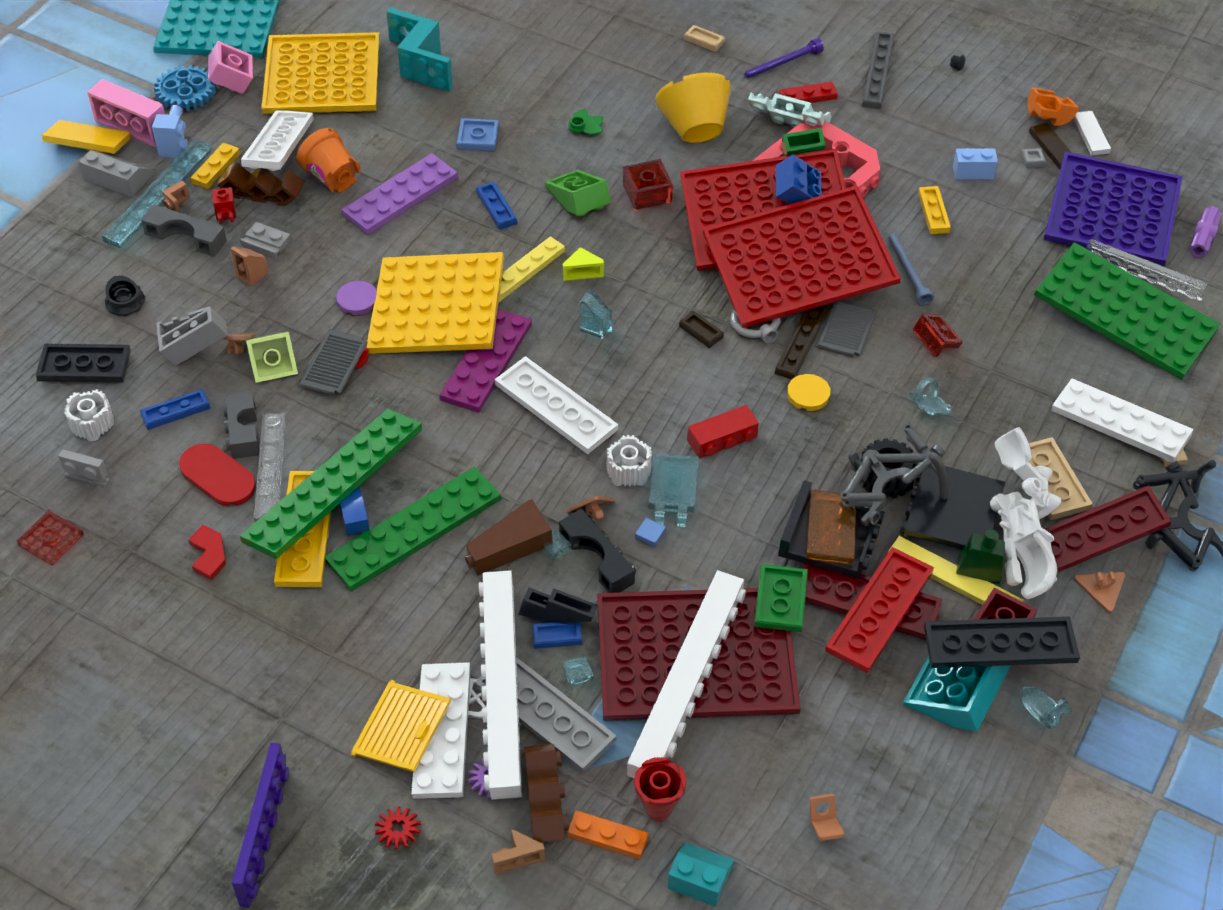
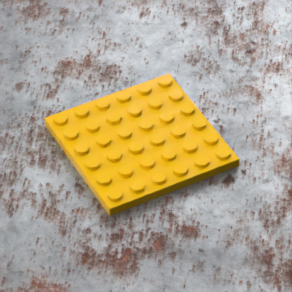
M379 32L269 35L262 114H274L276 110L308 113L376 111Z
M503 252L383 257L367 340L369 354L493 349L504 263Z

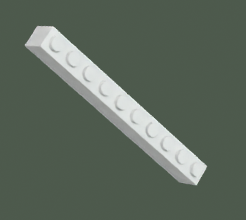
M511 570L483 573V582H479L480 597L483 596L484 602H479L480 617H484V623H480L481 637H485V643L480 644L481 658H485V664L481 665L482 679H486V686H482V700L487 701V707L482 708L483 723H487V730H483L484 745H488V752H484V767H489V775H484L485 791L490 790L492 800L522 797L513 578Z
M717 570L627 763V776L635 778L636 771L646 760L655 757L672 758L677 748L676 739L684 734L686 728L685 719L693 714L695 708L694 699L701 696L704 688L702 683L704 677L709 678L713 667L711 662L713 658H718L721 650V645L719 644L722 639L726 640L730 629L728 624L730 621L734 622L738 612L736 606L738 602L742 603L745 598L746 590L743 589L744 579Z

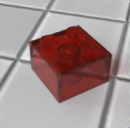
M661 159L623 166V186L634 210L672 202L673 184Z

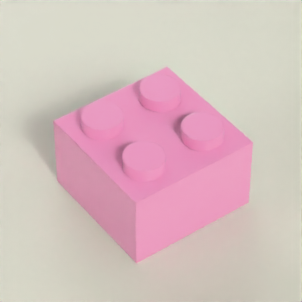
M217 41L208 56V80L214 84L229 88L231 91L243 94L253 79L252 55Z

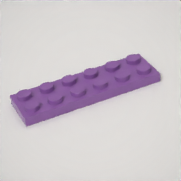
M431 153L344 207L342 215L369 235L456 180L458 172Z

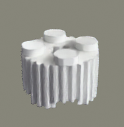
M96 389L92 393L90 391L87 393L83 392V394L73 393V396H69L70 399H66L68 405L65 406V416L70 430L79 438L84 437L88 441H96L99 439L100 434L104 435V432H108V429L114 425V417L109 401L102 391L99 392Z
M623 435L618 442H614V445L611 444V447L607 448V474H609V478H612V483L616 486L624 484V486L629 485V487L631 485L636 486V484L644 485L651 473V447L647 446L646 443L643 444V441L639 442V439L634 437V435L631 437Z

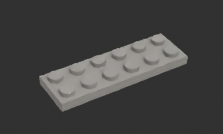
M516 657L519 722L544 743L554 744L555 751H560L564 759L584 773L617 741V736ZM480 676L475 681V687L482 692V686H486V679H482V676Z

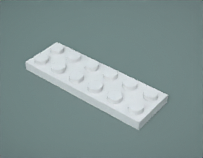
M276 110L242 157V167H249L250 169L267 168L271 171L281 169L312 123L313 113Z
M526 356L495 379V385L587 454L618 430V424Z
M1075 379L1069 381L1052 405L1051 410L1172 463L1175 462L1193 433L1192 428Z
M470 663L422 664L420 690L448 697L451 699V703L415 772H413L411 793L413 799L463 797L471 678Z

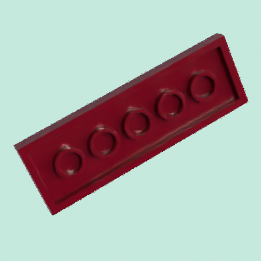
M1148 485L1047 527L1045 530L1054 536L1051 548L1056 560L1058 573L1171 526V520Z
M804 564L803 569H808L805 602L847 615L872 577L861 574L860 578ZM920 592L896 631L926 640L924 623L925 621H936L942 599Z

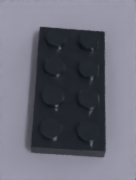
M44 344L36 378L37 381L124 382L131 349L129 345Z

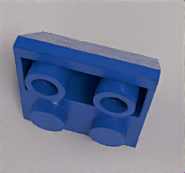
M793 154L776 165V198L789 205L822 195L821 171L817 168H814Z

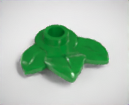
M581 109L574 113L568 123V128L574 133L600 134L603 132V129L600 127L603 122V116H588L587 111Z

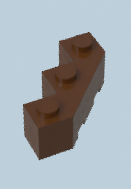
M235 161L224 170L217 186L219 188L232 187L233 196L237 199L243 196L249 197L251 201L262 203L274 201L277 202V205L286 206L298 197L304 181L290 170L278 178L266 168H258L253 173H250Z
M554 744L524 747L533 839L538 842L565 840L564 831L569 830L568 816L563 815L560 798H565L564 783H559L557 767L562 766L560 751H555Z

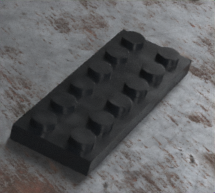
M1070 616L925 621L924 623L931 668L1078 663L1080 659Z

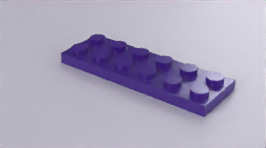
M270 743L232 880L240 907L250 908L252 898L256 899L259 889L258 876L263 874L265 868L264 853L270 849L271 827L276 826L277 805H281L283 800V782H287L289 778V767H286V754H283L281 744Z

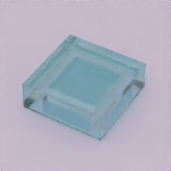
M555 530L552 532L553 541L543 545L542 550L552 560H555L570 550L571 544Z
M586 656L562 662L570 686L593 679V673Z

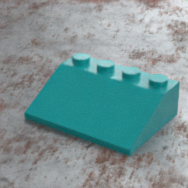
M928 655L903 703L913 710L954 728L978 731L1011 665L931 668Z

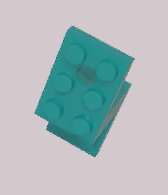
M389 7L386 11L389 41L400 44L397 47L400 77L450 92L453 88L451 58L439 55L441 52L439 22Z

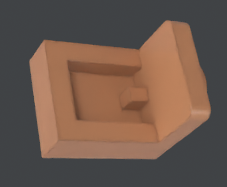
M182 180L162 191L165 208L179 213L178 205L190 199L187 185Z

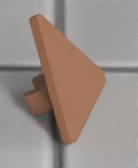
M256 333L231 334L224 337L222 340H229L226 348L227 353H244V346L241 340L256 337Z
M595 496L568 508L567 511L574 512L586 509L587 516H592L594 521H596V519L603 518V512L599 506L615 503L616 500L615 498Z
M1110 571L1109 573L1098 572L1097 574L1076 575L1074 580L1108 613H1111L1123 584L1125 573H1113V571Z

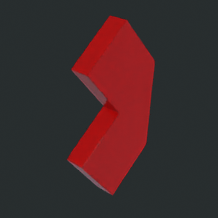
M202 524L188 540L191 546L204 552L192 565L193 571L212 580L226 565L221 533Z

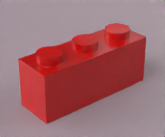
M744 405L688 426L687 441L700 459L758 437L759 422L748 406Z

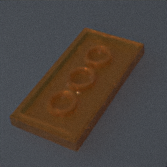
M811 489L807 559L853 564L856 507L844 508L840 497L841 493Z

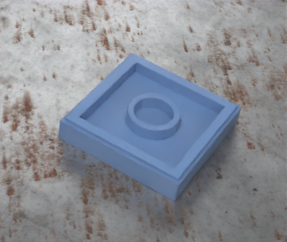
M461 118L457 149L495 151L499 120Z

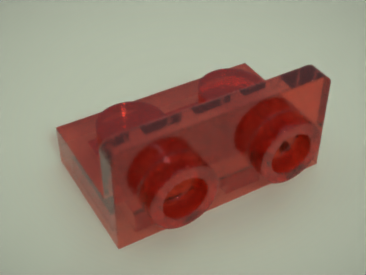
M922 314L913 327L915 334L934 357H938L944 348H959L963 343L940 314Z

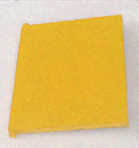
M394 680L389 681L354 745L351 756L355 757L357 755L415 772L451 703V699L397 684Z

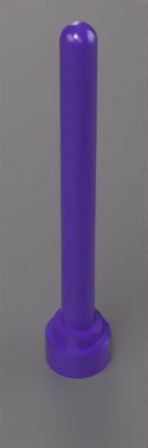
M819 38L813 39L806 47L747 70L744 75L746 78H750L808 53L818 54L823 52V43Z

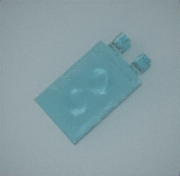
M654 454L649 509H655V522L663 525L664 513L678 514L677 526L686 527L687 512H694L698 457Z

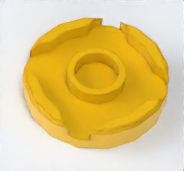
M803 374L791 380L788 385L787 397L790 403L798 409L804 408L807 409L806 411H816L827 405L830 398V387L819 376Z

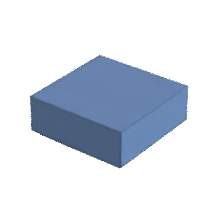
M645 518L635 533V539L656 547L666 532V526Z

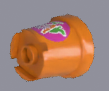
M331 128L319 129L312 133L301 144L296 155L297 164L305 172L315 176L331 192H334V189L338 192L348 189L356 181L354 178L356 172L359 175L361 172V166L345 148L342 138L336 130Z

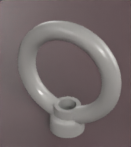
M733 311L730 322L732 328L738 334L748 338H761L768 344L775 341L778 336L777 328L780 325V318L772 320L770 325H762L759 330H751L741 327L736 313Z

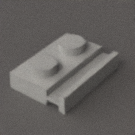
M255 222L245 234V238H241L240 242L243 247L276 258L277 253H281L291 241V236L289 233Z
M63 449L58 455L62 468L66 471V477L106 487L110 480L106 478L108 474L103 460Z

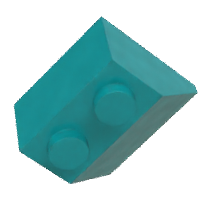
M686 842L678 851L670 869L667 889L717 907L735 860Z

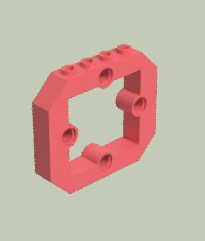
M824 122L823 126H810L807 123H800L788 132L794 133L822 128L826 144L825 150L837 149L841 167L849 166L856 170L849 178H844L846 188L857 185L864 198L868 191L876 188L879 184L880 165L877 150L828 122ZM782 138L753 161L782 157Z

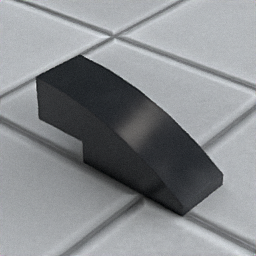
M528 588L518 615L551 623H582L592 621L598 605L554 588L551 595Z

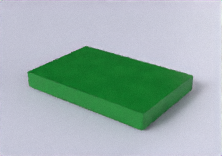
M761 564L754 627L802 632L808 569Z

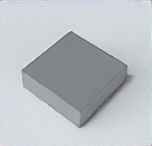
M1041 148L1022 150L1021 156L1026 168L1045 166L1046 161Z

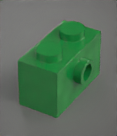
M822 128L783 134L781 142L783 156L824 151L826 146Z

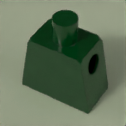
M988 529L984 535L976 533L971 535L958 557L956 574L1000 584L1005 542L998 539L999 534L995 530Z

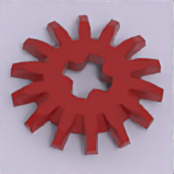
M397 806L396 814L389 808L387 809L389 817L384 814L379 815L384 822H375V826L381 827L375 831V835L382 834L378 841L381 843L386 839L385 847L389 848L391 843H394L395 849H399V844L403 843L406 848L409 846L407 843L409 839L413 842L417 840L413 833L420 834L421 830L415 828V826L421 825V822L413 821L417 817L416 813L408 816L409 808L402 814L401 807ZM394 822L397 824L404 823L402 832L398 830L391 831Z

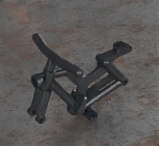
M1209 460L1200 465L1198 469L1189 471L1183 470L1180 464L1175 461L1165 468L1167 472L1145 476L1138 475L1133 483L1135 490L1148 485L1153 487L1169 484L1160 502L1165 512H1167L1178 485H1180L1185 499L1181 502L1178 509V517L1170 518L1171 526L1150 534L1145 544L1148 549H1152L1162 540L1191 571H1196L1202 564L1210 544L1216 547L1223 557V542L1214 529L1208 527L1206 530H1199L1188 519V509H1197L1199 505L1194 494L1199 491L1204 475L1216 467L1215 460ZM1182 528L1186 534L1199 541L1195 553L1170 530Z

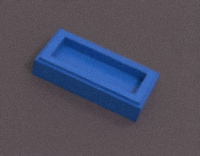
M580 623L532 624L534 649L582 645Z

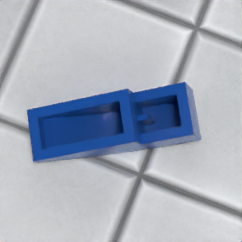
M359 486L340 503L347 535L369 531L368 518Z

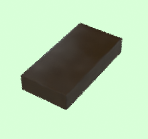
M692 311L679 321L680 328L708 348H711L724 338L723 331L695 311Z

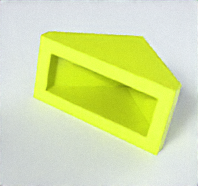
M581 247L563 263V281L604 277V260Z

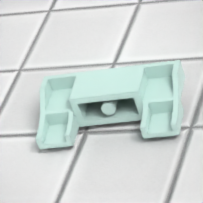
M750 93L748 98L754 110L764 113L769 112L772 120L777 124L785 123L793 128L800 123H807L810 126H823L824 122L830 123L831 120L830 112L823 114L821 111L819 113L814 112L811 103L776 93L773 100H770L768 97L763 98L762 94L754 96L753 93Z

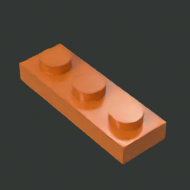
M577 810L567 831V837L639 860L642 857L649 835L648 832Z

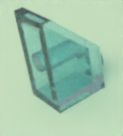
M589 288L580 301V331L603 339L606 333L610 332L613 328L612 311L595 291Z

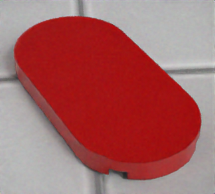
M197 444L188 448L181 455L179 467L183 477L218 504L223 506L235 504L237 506L247 502L253 496L255 481L252 473L218 447L211 444Z

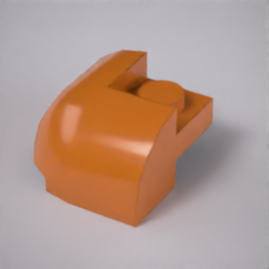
M1031 87L1028 97V112L1030 116L1049 120L1054 126H1062L1075 117L1079 107L1069 97L1063 99L1056 96L1055 91Z

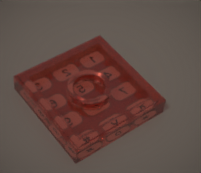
M48 510L16 541L20 547L52 566L84 533L82 529Z

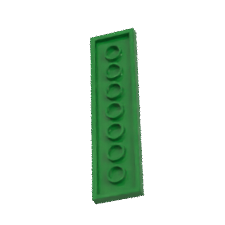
M473 467L369 529V531L364 532L325 556V563L352 592L501 500V494Z

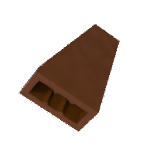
M532 499L528 500L466 545V563L469 568L475 570L478 576L553 545L552 530Z

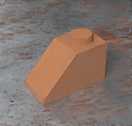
M233 246L231 248L236 277L253 286L268 273L267 260L262 254L241 247Z

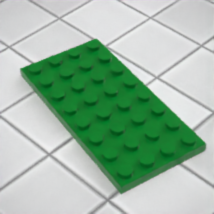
M1075 242L1034 293V296L1181 380L1220 326V323Z

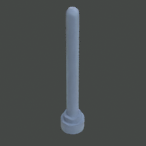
M894 233L890 234L889 240L916 289L915 297L919 305L930 304L934 299L931 290L923 286L897 236Z

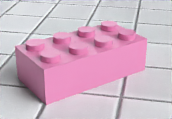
M103 79L87 92L95 122L112 129L131 132V137L156 147L152 125L157 114L165 115L163 104Z

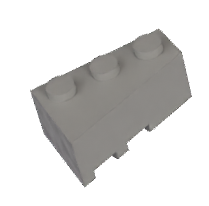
M210 306L189 312L188 316L184 318L176 316L172 318L171 322L163 323L160 321L156 323L159 352L175 366L228 335L226 321Z

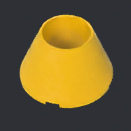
M696 73L683 76V81L675 84L671 81L658 91L655 97L656 105L683 141L688 143L706 142L716 138L723 131L731 84L729 80L725 79L724 75L718 73Z

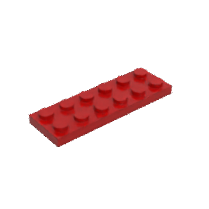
M892 547L826 645L825 652L869 673L932 575L934 567Z

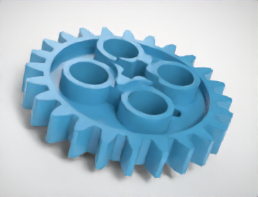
M182 65L181 69L175 66L174 71L168 69V74L161 73L162 78L157 77V82L154 83L156 99L161 104H164L165 108L178 105L182 109L186 108L187 111H189L190 107L196 110L197 105L203 107V102L209 103V98H214L213 94L216 93L217 88L216 84L208 80V71L206 72L205 68L200 70L199 66L192 68V65H189L188 68Z

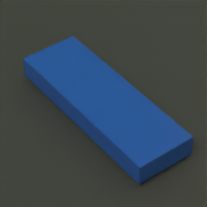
M495 182L476 187V193L499 230L517 224L516 216Z
M203 389L142 409L140 413L147 430L208 410L210 405Z

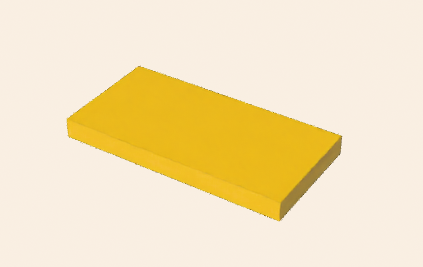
M59 120L42 134V141L111 154H115L131 139V132Z

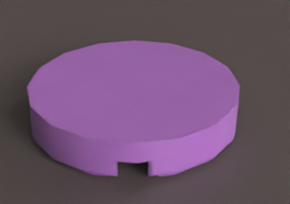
M365 281L349 282L343 285L337 292L338 307L346 314L347 312L355 316L367 314L373 310L377 290L372 284Z

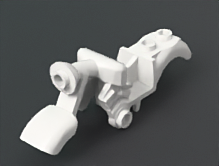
M1017 427L995 441V447L1002 464L1010 470L1014 469L1023 479L1022 488L1032 498L1031 500L1023 498L1019 491L1007 495L997 494L990 501V506L1001 515L1002 519L1000 525L1003 527L1007 560L1004 565L1007 584L1016 586L1022 582L1020 563L1017 560L1018 556L1023 564L1026 575L1021 594L1024 598L1031 599L1048 591L1054 585V582L1057 581V564L1051 548L1054 536L1041 528L1039 520L1056 510L1062 501L1057 495L1048 492V481L1052 476L1053 470L1045 466L1033 467L1029 463L1032 459L1031 449L1020 427Z

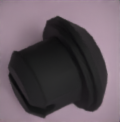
M952 56L950 65L956 67L957 71L961 70L966 61L965 56Z

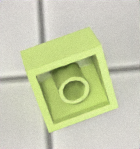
M288 331L246 340L256 383L298 374Z

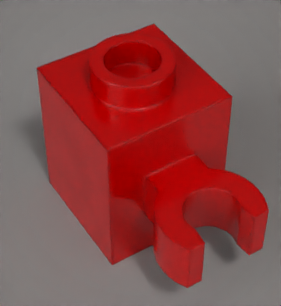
M232 187L212 190L216 220L219 221V224H223L222 220L228 219L233 223L237 215Z

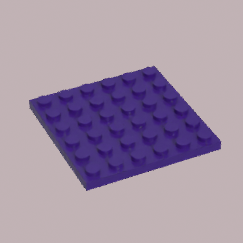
M1065 152L1043 240L1070 246L1075 242L1088 250L1124 257L1115 253L1112 254V252L1109 253V251L1106 252V249L1113 247L1154 264L1165 266L1183 176Z

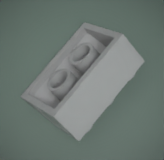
M90 150L79 161L84 180L133 197L155 174L152 169L108 153Z

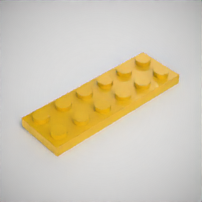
M290 471L287 495L314 471ZM331 512L277 559L274 577L275 587H322Z

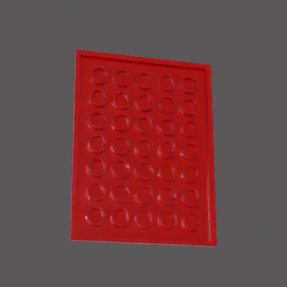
M837 149L795 155L821 171L822 195L846 189ZM789 156L680 171L697 271L717 268L704 237L703 228L788 205L776 198V165Z
M857 185L703 228L704 237L742 328L893 286L901 281Z

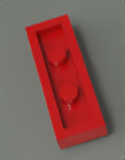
M833 82L779 89L778 92L779 95L809 103L835 100L838 97V92Z

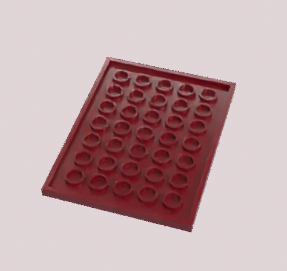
M743 588L746 590L745 598L742 603L738 602L736 606L738 612L734 622L730 621L728 624L730 627L726 640L722 639L719 644L721 645V650L718 658H713L711 662L713 667L709 678L704 677L702 682L704 688L701 696L694 699L695 708L692 716L686 718L800 714L791 631L754 627L758 588ZM708 590L597 593L603 721L643 720L649 718Z

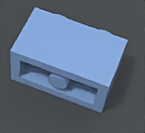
M956 149L953 162L955 179H994L998 163L995 149Z

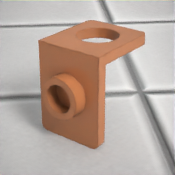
M826 794L810 797L811 824L819 840L824 841L844 837V831L836 817L835 795ZM828 802L830 807L826 812L819 813L816 811L819 803Z

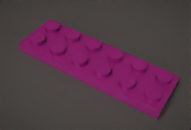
M498 309L493 349L467 350L439 395L440 401L480 413L496 386L495 379L505 371L532 326V319Z

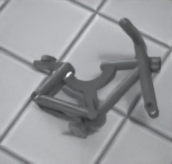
M909 423L905 424L903 429L906 433V439L910 441L918 453L879 454L876 450H868L863 454V461H860L858 453L855 451H851L848 455L855 474L844 492L840 494V497L846 509L851 507H871L861 519L862 525L865 527L869 523L874 525L879 521L880 511L888 503L886 495L882 493L883 487L892 479L902 478L903 483L908 484L930 467L938 475L940 497L942 499L949 497L948 476L945 465L940 459L945 454V451L937 444L930 450ZM921 462L913 469L903 467L887 471L882 464ZM873 470L878 479L873 485L872 493H859Z

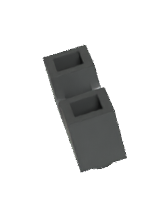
M253 392L226 395L227 404H223L224 416L228 417V420L224 421L226 434L229 433V437H225L227 450H231L233 459L259 455V440L255 424L245 425L257 422Z

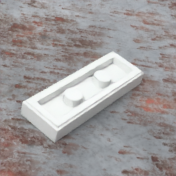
M1077 112L1073 120L1091 156L1110 154L1111 148L1093 112Z

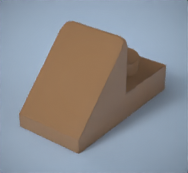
M513 829L511 830V840L514 848H502L496 853L491 854L495 875L545 861L544 845Z

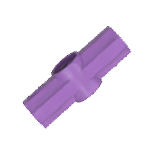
M1217 207L1205 208L1201 221H1198L1193 235L1194 239L1189 249L1196 258L1206 256L1211 243L1214 241L1222 215Z

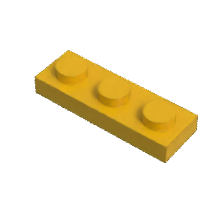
M222 143L190 177L191 184L208 190L223 174L224 170L240 155V149Z
M919 187L918 195L929 233H950L951 226L939 187Z

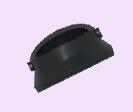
M121 275L113 276L107 282L105 307L109 313L127 316L141 309L145 301V295L141 291L140 286H137L134 281Z

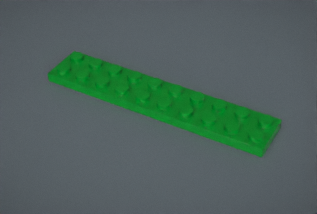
M386 409L241 534V543L277 560L422 431V423Z

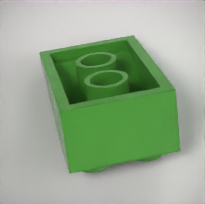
M580 170L544 182L545 186L562 206L576 216H584L590 210H599L604 208V205L611 203L607 180Z

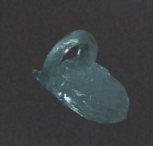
M933 377L923 379L918 384L915 392L909 393L916 406L925 410L930 415L945 416L951 413V406L942 398L937 397L939 385ZM932 382L933 384L929 385V393L922 395L924 386Z
M1033 686L1022 688L1021 700L1023 705L1037 721L1049 729L1061 722L1063 714H1070L1072 712L1067 698H1062L1056 703L1053 698L1049 697L1041 689Z

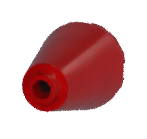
M655 757L646 760L635 773L634 787L650 819L658 822L666 820L671 815L686 788V775L679 764L677 766L672 763L671 759L666 757Z

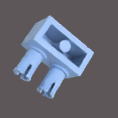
M178 105L171 106L169 115L157 114L152 125L159 157L182 158L184 151L188 148V141L184 137L186 123L180 119L183 109Z

